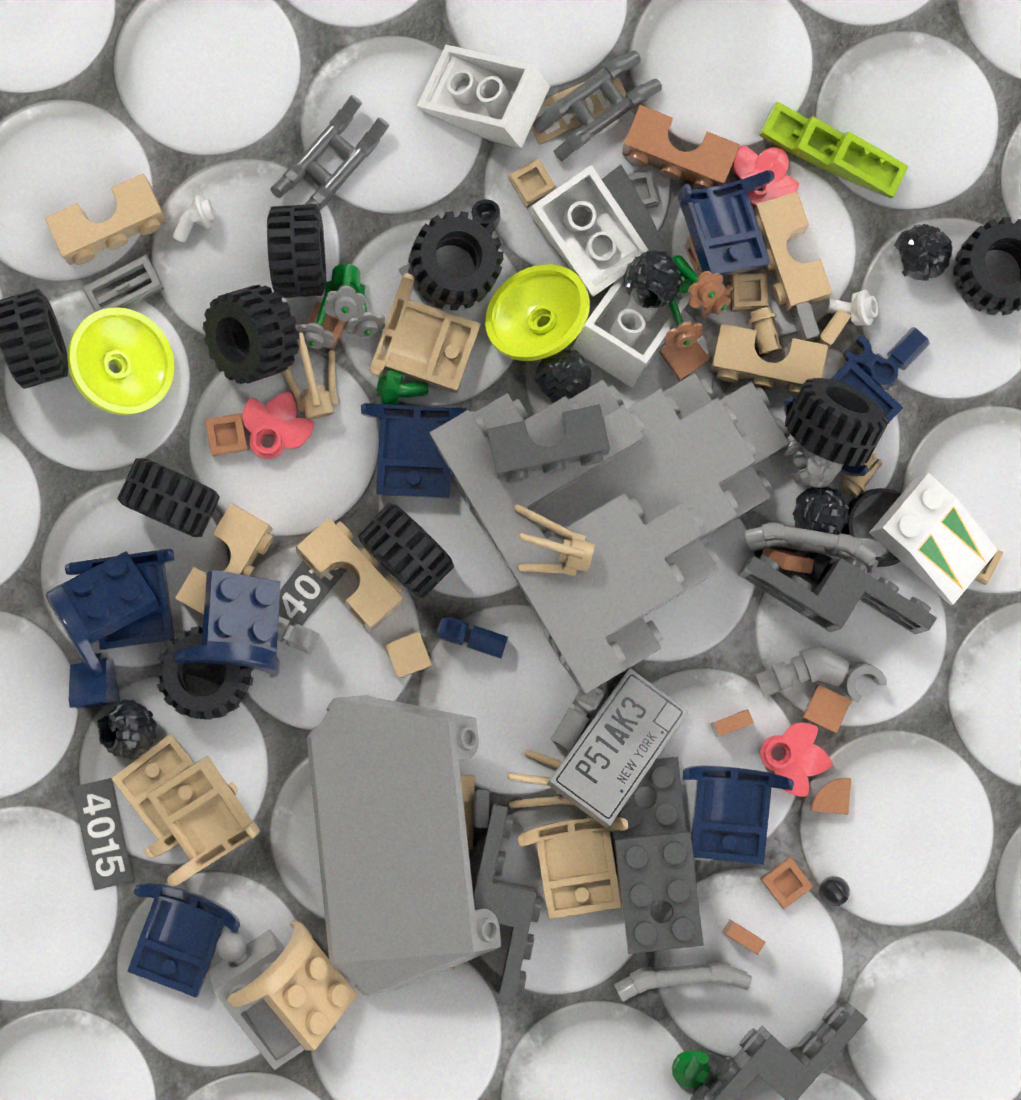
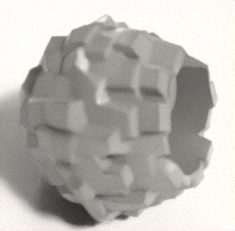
M795 439L789 443L788 450L784 453V456L796 452L803 453L794 458L796 468L802 471L790 475L798 486L815 488L826 486L835 479L843 464L831 462L817 456Z

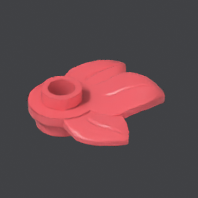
M745 145L738 149L733 161V171L739 180L765 170H772L775 175L772 182L760 188L762 191L756 190L748 194L753 208H755L756 204L794 193L799 187V183L795 179L786 175L789 159L782 148L772 147L766 149L759 156Z
M289 391L275 396L266 406L256 399L249 398L242 413L243 424L251 433L250 447L262 459H273L278 457L284 449L302 446L314 430V421L306 418H297L296 402ZM265 436L274 437L275 443L272 447L265 448L262 446V439Z
M801 722L791 725L783 735H774L767 738L760 748V758L764 766L774 771L775 774L792 779L794 781L793 790L784 791L799 797L808 796L809 781L807 776L820 774L833 765L827 753L819 746L813 744L818 733V727L809 723ZM776 746L784 750V757L779 761L775 760L771 754Z

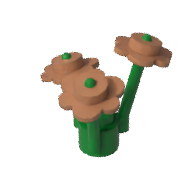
M676 255L671 257L673 262L677 264L681 275V287L678 293L683 294L689 291L691 296L688 303L691 307L698 308L702 305L704 307V310L701 312L703 318L714 313L718 315L727 309L731 302L730 296L733 287L731 285L724 287L721 283L723 276L720 273L712 274L710 271H705L698 277L683 256ZM674 298L668 304L677 328L667 332L664 343L666 346L677 345L679 348H684L694 344L702 336L701 330L703 325L702 323L694 324L691 321L684 322Z

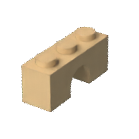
M144 173L111 188L117 202V207L114 215L105 222L95 223L89 221L78 203L45 217L57 247L69 265L73 263L76 265L87 263L95 258V253L106 248L108 250L118 249L127 244L128 238L139 233L141 235L151 234L161 227V223L167 221L152 186Z
M798 191L756 204L754 214L771 262L765 269L767 272L772 271L776 284L772 288L777 304H783L786 313H789L796 304L808 301L811 305L826 301L832 294V290L821 259L809 263H801L794 260L787 250V241L804 234L809 226Z
M721 323L717 331L709 372L716 373L717 378L727 382H738L739 378L753 381L754 387H761L767 390H772L774 386L788 388L789 394L797 396L807 379L822 378L828 345L792 338L787 346L785 359L780 362L770 363L762 360L756 353V330Z
M230 503L212 535L225 542L231 552L230 563L223 571L253 576L255 567L251 565L258 553L264 555L271 545L274 536L270 532L273 528L268 523ZM193 567L175 598L203 615L206 573Z
M328 518L296 546V554L320 580L328 572L336 568H345L354 573L358 579L359 587L346 600L345 607L370 633L402 604L403 597L400 593L403 590L390 575L384 578L375 568L378 562L368 550L363 548L360 551L351 542L354 536L342 522L339 521L335 524Z

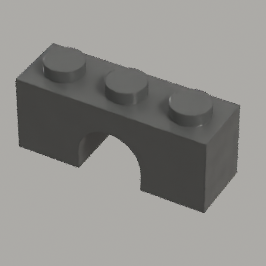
M600 404L562 412L561 419L564 436L557 444L549 447L539 446L530 439L525 421L487 429L497 479L505 477L506 482H515L528 478V472L543 469L544 474H551L565 470L566 463L580 461L581 466H587L604 461L603 455L609 454L610 445Z

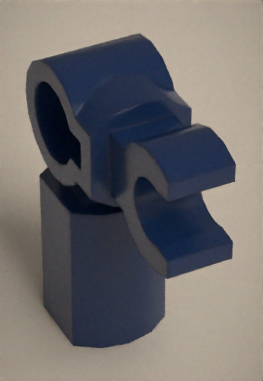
M912 327L887 353L888 359H886L879 353L874 354L869 340L859 336L856 343L862 347L863 354L854 355L847 349L843 356L846 361L851 358L857 365H860L863 371L886 390L894 385L898 377V370H905L930 345V341L917 328Z
M443 615L437 630V638L460 646L465 642L468 643L466 648L499 659L502 658L508 636L475 625L473 629L468 628V623Z

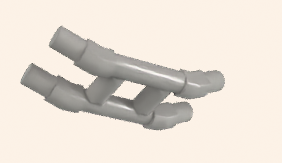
M777 522L744 530L750 552L770 547L801 550L835 556L846 560L848 557H851L865 565L869 573L874 571L879 562L875 559L877 556L876 552L864 546L863 542L847 534L840 533V535L818 532L789 527Z
M708 961L706 964L654 969L652 967L640 968L630 973V976L615 983L614 986L622 1002L648 989L721 982L748 990L752 976L747 975L746 971L730 967V964L720 961Z

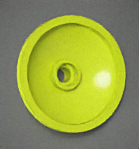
M541 264L521 270L508 278L491 298L485 316L487 335L495 348L511 359L535 361L550 357L566 348L583 329L590 308L588 291L576 273L560 265Z
M127 308L102 309L83 320L75 329L70 339L67 361L71 378L85 399L97 408L116 415L139 414L159 403L170 389L174 377V356L170 343L162 330L145 315ZM109 363L116 365L117 373L109 369Z

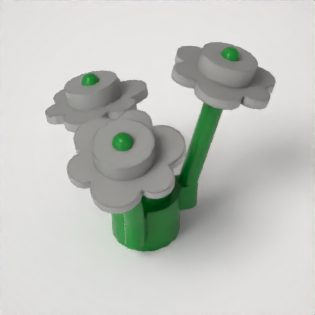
M351 264L335 266L332 270L331 281L326 282L325 294L315 323L297 325V331L303 333L308 347L313 349L333 347L334 334L324 330L322 327L326 313L330 316H338V319L341 321H348L346 332L349 334L370 337L384 329L385 316L375 315V313L367 311L365 285L360 283L361 272L356 266Z

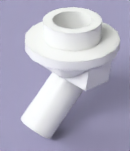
M201 194L195 196L190 209L182 214L172 235L174 239L185 243L194 223L205 229L212 228V221L216 220V214L210 199L204 200Z
M866 290L853 293L851 303L828 298L824 307V311L835 314L840 309L851 315V321L855 326L871 325L873 317H876L878 314L877 301Z

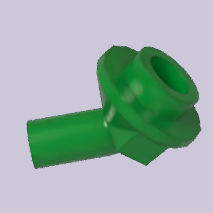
M390 369L386 376L382 375L379 378L376 396L381 397V404L397 405L400 398L427 395L429 392L428 384L422 381L402 383L403 374Z
M692 1050L678 1054L672 1064V1074L676 1082L682 1087L689 1089L702 1085L709 1073L708 1055L702 1051L696 1052Z

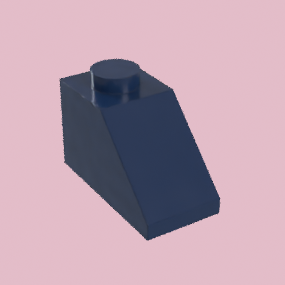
M95 653L103 671L98 677H94L89 672L81 657V663L70 665L68 697L70 708L89 709L121 703L113 659H103L102 653Z

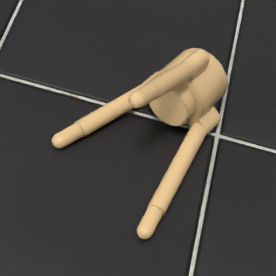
M299 332V339L297 341L309 387L303 390L304 397L289 367L282 373L297 401L299 413L305 412L306 419L329 416L335 413L333 405L338 404L336 396L335 351L330 350L328 352V391H326L324 385H316L303 333Z
M516 504L514 506L516 512L569 539H564L561 544L537 536L520 533L518 538L521 541L560 552L558 561L565 564H519L517 566L518 571L564 573L571 576H576L577 570L588 572L595 543L585 541V535L574 533L521 505Z
M531 750L524 752L525 756L557 769L562 763L559 760ZM507 774L508 780L548 786L547 783L551 779L549 777L527 774ZM563 796L510 801L508 804L510 808L558 804L574 806L573 803Z

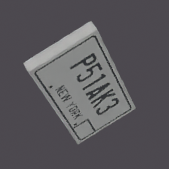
M629 668L547 785L605 828H608L689 711Z

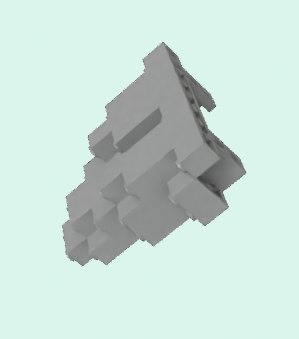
M696 373L667 390L662 392L659 389L626 408L616 388L613 385L607 387L604 380H601L568 400L565 396L531 417L528 416L519 399L512 401L507 393L475 413L471 414L467 410L430 432L431 440L450 470L451 480L469 510L473 509L545 628V637L562 665H567L584 695L661 649L658 642L663 638L652 620L646 623L643 617L719 571L716 563L720 562L715 550L709 543L703 545L701 540L771 498L768 493L771 490L768 479L762 471L756 473L753 467L785 449L789 445L786 438L790 435L783 421L780 418L774 419L767 408L771 406L770 401L761 387L756 389L753 383L750 382L723 399L719 400L716 398L712 401L711 399L715 395L709 383L704 378L699 380ZM600 404L610 445L609 454L603 455L604 461L587 466H581L580 461L566 463L565 470L551 474H544L543 469L528 472V478L515 482H506L505 477L497 479L487 429L525 421L530 439L539 446L549 447L557 444L564 436L561 419L562 412ZM516 504L521 505L574 533L585 535V541L595 543L588 572L577 570L576 576H571L564 573L518 571L517 566L519 564H565L558 561L560 552L521 541L518 538L520 533L537 536L561 544L564 539H569L516 512L514 506Z

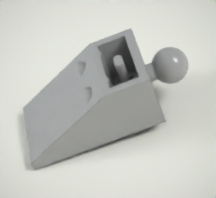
M271 929L246 944L245 938L240 933L226 932L218 939L216 946L218 955L223 961L208 970L212 990L270 1066L276 1070L304 1051L303 1046L263 998L240 1007L231 1006L227 999L231 994L241 990L259 977L280 956L285 948ZM335 1025L329 1031V1033L336 1029Z

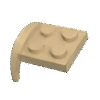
M405 273L401 279L369 372L372 375L381 377L385 369H391L404 376L457 393L481 324L410 300L414 276Z
M169 734L112 778L118 789L158 839V841L144 849V853L148 858L158 857L176 847L179 843L146 795L195 764L172 734ZM231 782L228 786L236 795L238 787Z
M208 755L146 795L190 859L168 876L167 881L170 886L179 885L230 851L253 839L260 832L255 821L251 820Z
M592 817L570 819L537 826L518 836L519 847L532 843L537 845L548 919L622 908L610 831L628 830V821L626 819L616 817L608 828H605Z
M293 920L289 923L294 929L293 935L280 956L254 981L231 994L227 1002L233 1007H240L263 998L303 1048L315 1051L357 997V993L341 973L330 964L328 957L313 940L312 934L305 925Z

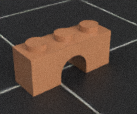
M639 105L622 150V154L627 156L628 161L642 167H646L648 164L661 169L660 173L670 179L679 180L681 177L694 182L693 186L697 189L725 184L740 144L707 131L701 145L697 149L689 152L679 151L672 146L668 138L673 117Z

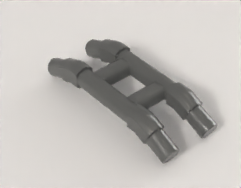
M631 51L604 66V69L563 98L554 102L533 122L534 128L542 134L554 122L556 123L572 110L583 124L553 151L561 162L632 108H636L662 90L660 81L654 78L634 88L624 97L612 82L641 62L637 51ZM600 89L612 106L595 118L583 100Z
M350 95L346 103L338 110L319 137L299 160L270 188L272 194L277 198H281L290 189H293L307 172L322 185L305 204H316L318 209L321 210L328 204L336 191L361 162L372 153L390 125L384 119L378 117L369 131L358 142L356 148L340 136L362 105V102L357 97ZM329 146L346 158L333 174L316 162Z

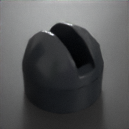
M489 199L480 200L475 203L471 211L472 220L475 219L476 215L483 219L482 213L488 212L489 220H482L481 225L486 228L490 224L495 229L501 219L499 205Z
M809 552L805 556L815 561L811 574H803L818 583L829 567L832 558L824 554Z
M829 876L821 882L819 895L826 904L840 906L848 900L850 888L844 879L837 876ZM831 883L843 894L840 900L827 888Z

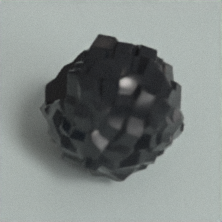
M928 224L914 225L912 229L901 232L894 244L901 255L904 269L902 274L904 277L910 276L915 280L928 281L929 278L932 279L942 275L950 265L949 261L953 250L952 241L938 227Z
M665 251L643 252L628 264L623 275L624 286L629 296L631 291L638 286L637 293L644 297L642 308H662L664 305L666 306L677 296L681 287V275L678 271V266Z
M561 350L550 357L541 359V362L536 367L537 371L535 372L534 380L536 384L539 383L541 391L551 399L552 403L565 396L569 400L590 387L591 369L577 350Z
M810 487L800 493L795 499L796 506L792 515L794 516L796 528L839 535L850 521L849 507L845 504L844 498L841 497L837 489Z
M122 700L107 716H103V718L97 721L100 745H104L107 751L114 756L130 758L131 760L139 758L141 754L149 750L157 736V724L152 718L153 713L147 710L145 706L136 703L135 700Z

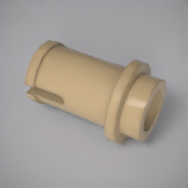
M771 307L750 312L751 319L748 322L749 325L753 324L754 330L757 331L756 339L759 355L781 350L782 347L774 323V319L777 317L776 313H772Z
M872 453L869 461L864 464L870 469L865 476L855 477L843 474L841 476L842 482L839 485L841 490L853 498H858L860 494H865L867 491L866 485L883 465L881 459L874 461L877 456Z

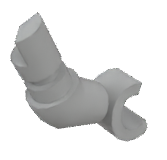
M825 647L803 649L799 651V656L790 659L791 663L786 665L783 661L772 665V669L755 675L764 697L792 687L793 681L798 680L799 683L810 680L811 683L820 681L834 686H839L842 683L846 694L859 703L862 696L856 691L855 683L861 675L871 674L877 685H887L885 675L875 666L861 662L849 667V661Z

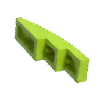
M780 102L773 104L758 136L825 171L888 198L894 197L909 167L850 131L843 134L816 117L812 116L808 119Z

